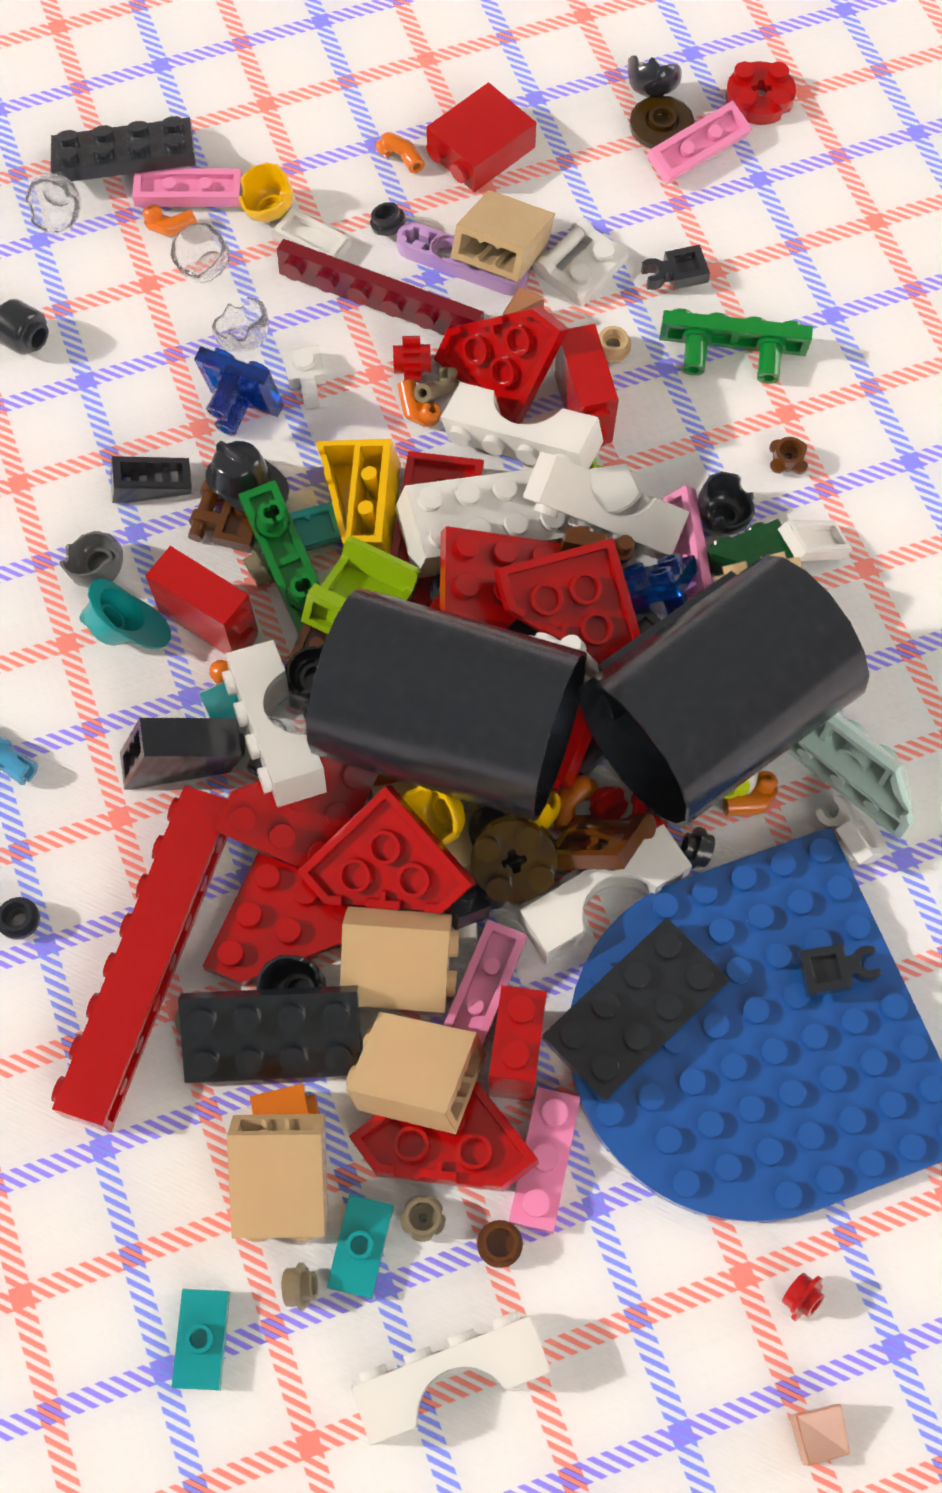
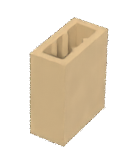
M488 190L456 224L451 258L519 282L548 247L555 213Z
M348 907L342 924L340 986L358 985L359 1007L445 1013L447 997H455L457 971L449 970L450 957H458L459 930H451L452 914Z
M379 1011L373 1027H369L365 1033L363 1050L357 1064L353 1065L349 1070L346 1080V1091L359 1111L456 1134L486 1053L476 1032Z
M325 1114L233 1115L227 1133L232 1239L245 1238L251 1242H262L269 1238H292L296 1241H309L315 1237H325L328 1219Z

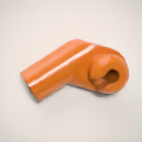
M386 132L376 142V150L381 155L388 158L393 152L397 153L410 173H418L424 168L425 162L411 141L393 132Z
M153 204L145 207L142 212L145 218L144 224L148 230L167 237H172L198 227L192 210L170 217L162 214L161 208Z

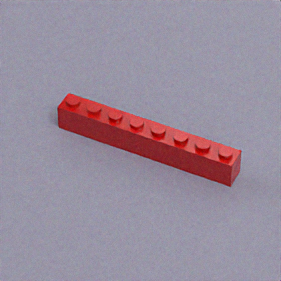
M184 785L180 797H175L172 800L167 814V820L170 822L164 836L159 835L153 845L152 859L154 861L149 873H144L137 884L136 897L138 900L133 912H128L121 923L119 935L122 939L116 953L111 952L105 962L103 977L106 978L100 992L94 993L88 1003L86 1017L89 1018L83 1034H78L70 1047L69 1059L72 1061L65 1077L60 1076L53 1088L51 1101L54 1102L52 1110L60 1116L109 1133L112 1132L228 839L227 836L213 831L227 798Z

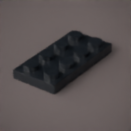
M170 116L163 121L157 122L134 121L126 126L119 127L101 125L93 130L81 132L64 130L57 135H51L50 171L54 184L196 165L190 117Z
M666 918L543 1033L541 1039L604 1104L725 987L730 979Z
M358 985L180 993L178 998L185 1083L348 1076L349 1070L353 1065L357 1064L362 1053Z

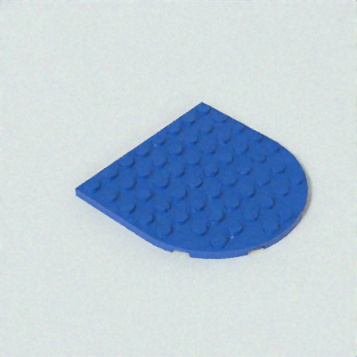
M831 826L678 880L662 887L661 891L656 894L650 893L623 912L608 927L593 947L576 984L571 1007L666 918L730 979L725 987L604 1104L571 1071L576 1094L580 1097L581 1108L597 1138L607 1152H610L617 1162L631 1174V1177L653 1194L697 1215L721 1221L769 1223L793 1219L818 1211L942 1162V1061ZM843 944L845 955L850 956L859 947L867 945L875 947L876 952L873 956L861 958V965L867 970L880 969L881 975L876 980L861 982L851 977L853 987L850 991L806 997L797 954L800 950Z

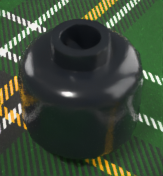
M9 299L0 305V344L20 355H27L40 350L45 345L49 335L44 314L19 299Z

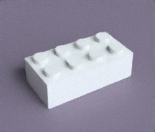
M534 468L406 485L395 506L410 563L421 570L419 578L432 577L440 573L441 531L446 526L560 543L566 528L572 527L567 524L569 516L558 512L556 519L534 511L536 503L523 498Z

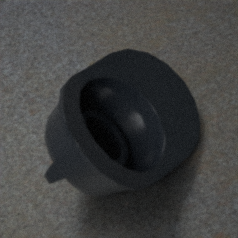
M219 441L216 444V452L205 473L207 485L213 492L218 494L236 510L245 514L238 494L275 480L285 503L287 502L290 491L287 479L276 467L263 458L260 451L254 445L245 441L230 443Z

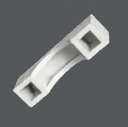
M460 382L441 415L448 440L461 447L470 446L485 450L494 456L504 455L515 458L527 465H535L540 452L559 456L589 469L603 443L598 417L563 408L553 417L540 423H513L501 416L494 390Z
M540 452L523 498L536 503L534 511L555 519L558 512L570 516L567 524L574 527L587 526L592 528L594 526L602 529V534H607L606 540L610 538L615 540L622 535H629L634 540L636 552L654 559L657 552L669 556L673 555L689 515L687 510L661 499L640 493L624 508L607 512L599 505L593 494L590 469L544 452Z
M274 640L225 653L229 670L222 672L228 695H237L239 702L233 703L240 727L248 726L251 733L245 735L251 759L260 758L263 766L257 769V773L264 794L272 792L277 807H281L326 793L324 768L319 756L311 753L307 743V735L284 731L269 720L274 708L289 696L286 671Z
M663 824L656 828L652 839H644L625 869L615 871L587 869L582 873L580 870H573L558 881L559 887L547 894L543 891L539 896L523 901V908L519 911L518 922L546 964L582 942L584 934L582 912L586 904L596 894L614 887L635 889L646 896L652 892L656 894L661 891L662 887L687 878L692 864Z
M518 1311L509 1313L491 1321L494 1330L476 1336L473 1328L448 1338L450 1348L432 1354L430 1346L403 1356L406 1364L403 1367L388 1372L386 1365L382 1364L358 1374L361 1383L351 1387L370 1446L416 1428L418 1425V1410L425 1391L435 1379L448 1371L459 1368H471L482 1371L494 1378L505 1391L551 1373L531 1316L520 1319Z

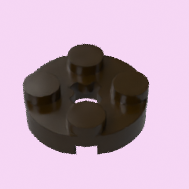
M515 815L503 816L488 823L476 839L471 853V868L475 880L486 891L488 897L497 902H523L539 896L543 891L548 890L552 886L558 865L557 847L550 832L542 825L540 827L528 819ZM515 850L518 856L525 855L527 860L521 862V867L512 868L511 865H506L503 860L508 858V851Z

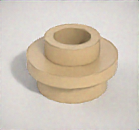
M609 326L599 333L607 362H620L628 357L632 343L624 329L618 326Z

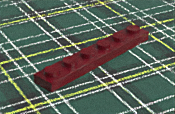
M283 239L277 247L279 274L293 281H300L319 288L323 292L349 299L358 305H365L379 310L391 317H398L417 324L421 328L445 334L447 328L484 319V311L292 241Z

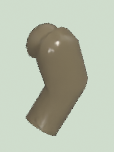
M440 367L437 371L438 379L420 383L414 388L415 399L426 403L455 391L459 384V381H456L458 376L457 369L454 367Z

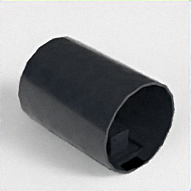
M764 555L738 575L731 570L598 664L599 673L578 688V697L583 718L589 731L619 778L641 803L661 820L676 827H681L692 822L864 694L870 675L861 642L850 620L831 594L806 570L786 558Z
M359 587L347 597L334 619L323 646L312 683L307 712V743L312 754L536 821L547 805L568 747L580 703L578 688L584 684L587 653Z

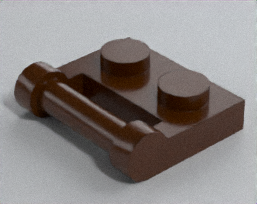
M636 814L633 818L593 819L590 815H575L555 841L558 854L557 869H571L575 871L582 869H607L610 871L625 869L644 839H652L656 832L655 818L652 814Z

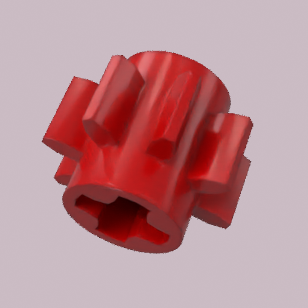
M402 336V345H393L394 374H404V381L414 380L415 382H422V373H431L430 344H420V336Z

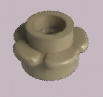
M251 550L252 555L243 559L251 577L258 587L267 582L271 585L273 583L272 574L263 553L259 555L256 550Z
M418 1195L406 1202V1210L400 1217L401 1226L406 1233L412 1234L414 1240L426 1242L431 1240L434 1234L438 1235L442 1232L446 1218L442 1215L443 1206L436 1198L432 1196L423 1198ZM421 1214H426L428 1217L424 1223L419 1221Z
M299 1262L294 1268H286L283 1272L281 1291L286 1307L297 1306L298 1310L303 1311L309 1306L310 1301L317 1298V1275L315 1271H309L303 1262Z

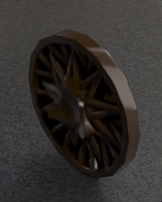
M647 97L638 102L631 111L629 127L632 136L640 144L652 149L694 124L695 119L691 109L684 102L674 97Z

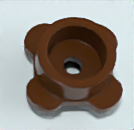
M784 437L770 443L769 450L773 453L770 469L774 473L781 474L783 471H794L796 474H803L806 472L808 463L804 460L807 445L803 441L795 437ZM785 455L791 456L792 458H791V459H787V458L785 457Z

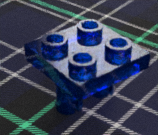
M200 346L194 361L210 392L213 393L206 410L210 415L217 418L214 425L219 431L235 436L248 408H254L275 417L279 416L284 403L270 370L266 366L256 361L242 362L235 359L231 353L220 348H215L213 351Z
M671 554L659 559L655 565L644 567L643 563H635L623 568L635 615L645 605L650 608L649 604L663 601L667 615L688 601L685 590L699 570L695 556L691 555L681 558L680 554Z

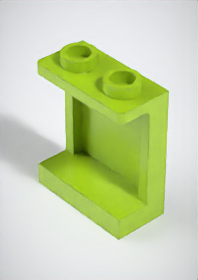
M349 536L345 541L340 559L321 586L314 583L307 593L301 622L329 634L334 619L347 597L359 587L410 601L421 570L370 544Z

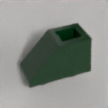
M779 519L766 524L758 522L747 528L742 534L732 538L724 536L715 540L707 550L710 573L717 576L724 574L723 566L746 561L747 567H749L764 555L785 551L786 558L794 557L778 531V528L782 526Z

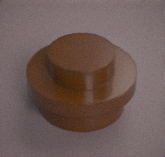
M495 1220L486 1224L480 1231L477 1239V1249L481 1259L494 1268H506L514 1264L520 1257L523 1248L521 1233L516 1226L505 1220Z

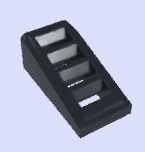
M112 456L111 458L112 503H129L192 493L189 458ZM177 471L178 482H171L170 472ZM162 473V482L155 481V474ZM146 475V481H139V476ZM130 477L131 481H124L123 478Z

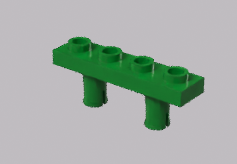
M678 308L672 311H663L659 340L685 343L683 372L696 376L702 375L705 371L708 346L760 351L757 380L762 383L772 384L779 381L782 354L806 356L812 341L813 326L803 325L801 322L794 320L781 323L766 321L757 316L744 319L729 317L719 312L707 315L692 313L687 309Z
M274 480L240 493L238 496L299 636L304 622H301L307 593L314 583L320 586L321 584L278 485Z

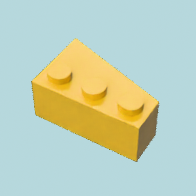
M392 439L316 441L343 545L349 536H353L390 554L395 529V506L398 500L401 462Z

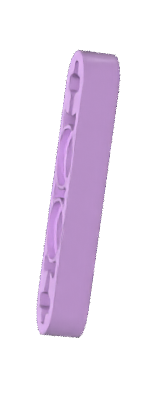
M416 222L402 225L397 232L398 252L408 260L504 295L514 296L520 287L527 288L528 271L519 282L485 270H474L469 264L452 259L451 257H439L436 254L438 250L442 248L452 249L454 235ZM414 238H415V239H419V241H418V240H415L412 244L407 243V242H412V241L414 240Z

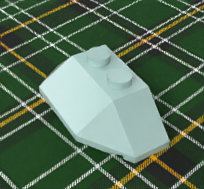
M837 713L786 751L897 839L902 837L914 821L905 764L898 759L897 754L891 748L883 744L879 745L867 736L864 729L854 720L845 719Z

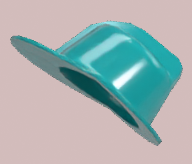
M97 579L88 586L89 603L82 610L79 619L87 626L97 640L110 646L129 642L149 649H160L167 646L171 640V629L165 618L156 609L129 594L110 580Z

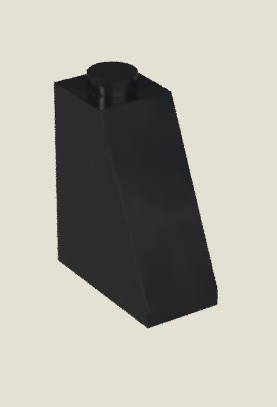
M139 718L120 751L124 790L231 773L239 760L243 758L246 749L245 737L243 733H239L237 718Z

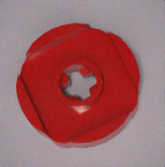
M739 62L728 79L725 94L726 104L733 100L748 123L756 125L773 124L781 120L782 114L787 111L789 113L792 109L796 95V84L789 74V67L783 62ZM756 90L765 91V96H759Z

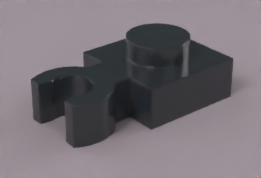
M700 244L665 251L663 261L649 258L642 262L641 267L642 274H656L647 278L646 287L648 290L659 289L665 282L671 281L673 289L708 283L710 271Z
M477 884L469 889L443 914H452L451 926L458 930L488 918L491 909L502 908L506 901L497 902L488 897L486 891Z
M843 944L800 950L797 954L806 997L850 991L853 987L851 977L861 982L876 980L881 975V970H867L861 965V958L873 956L876 952L875 947L868 945L859 947L850 956L845 955Z

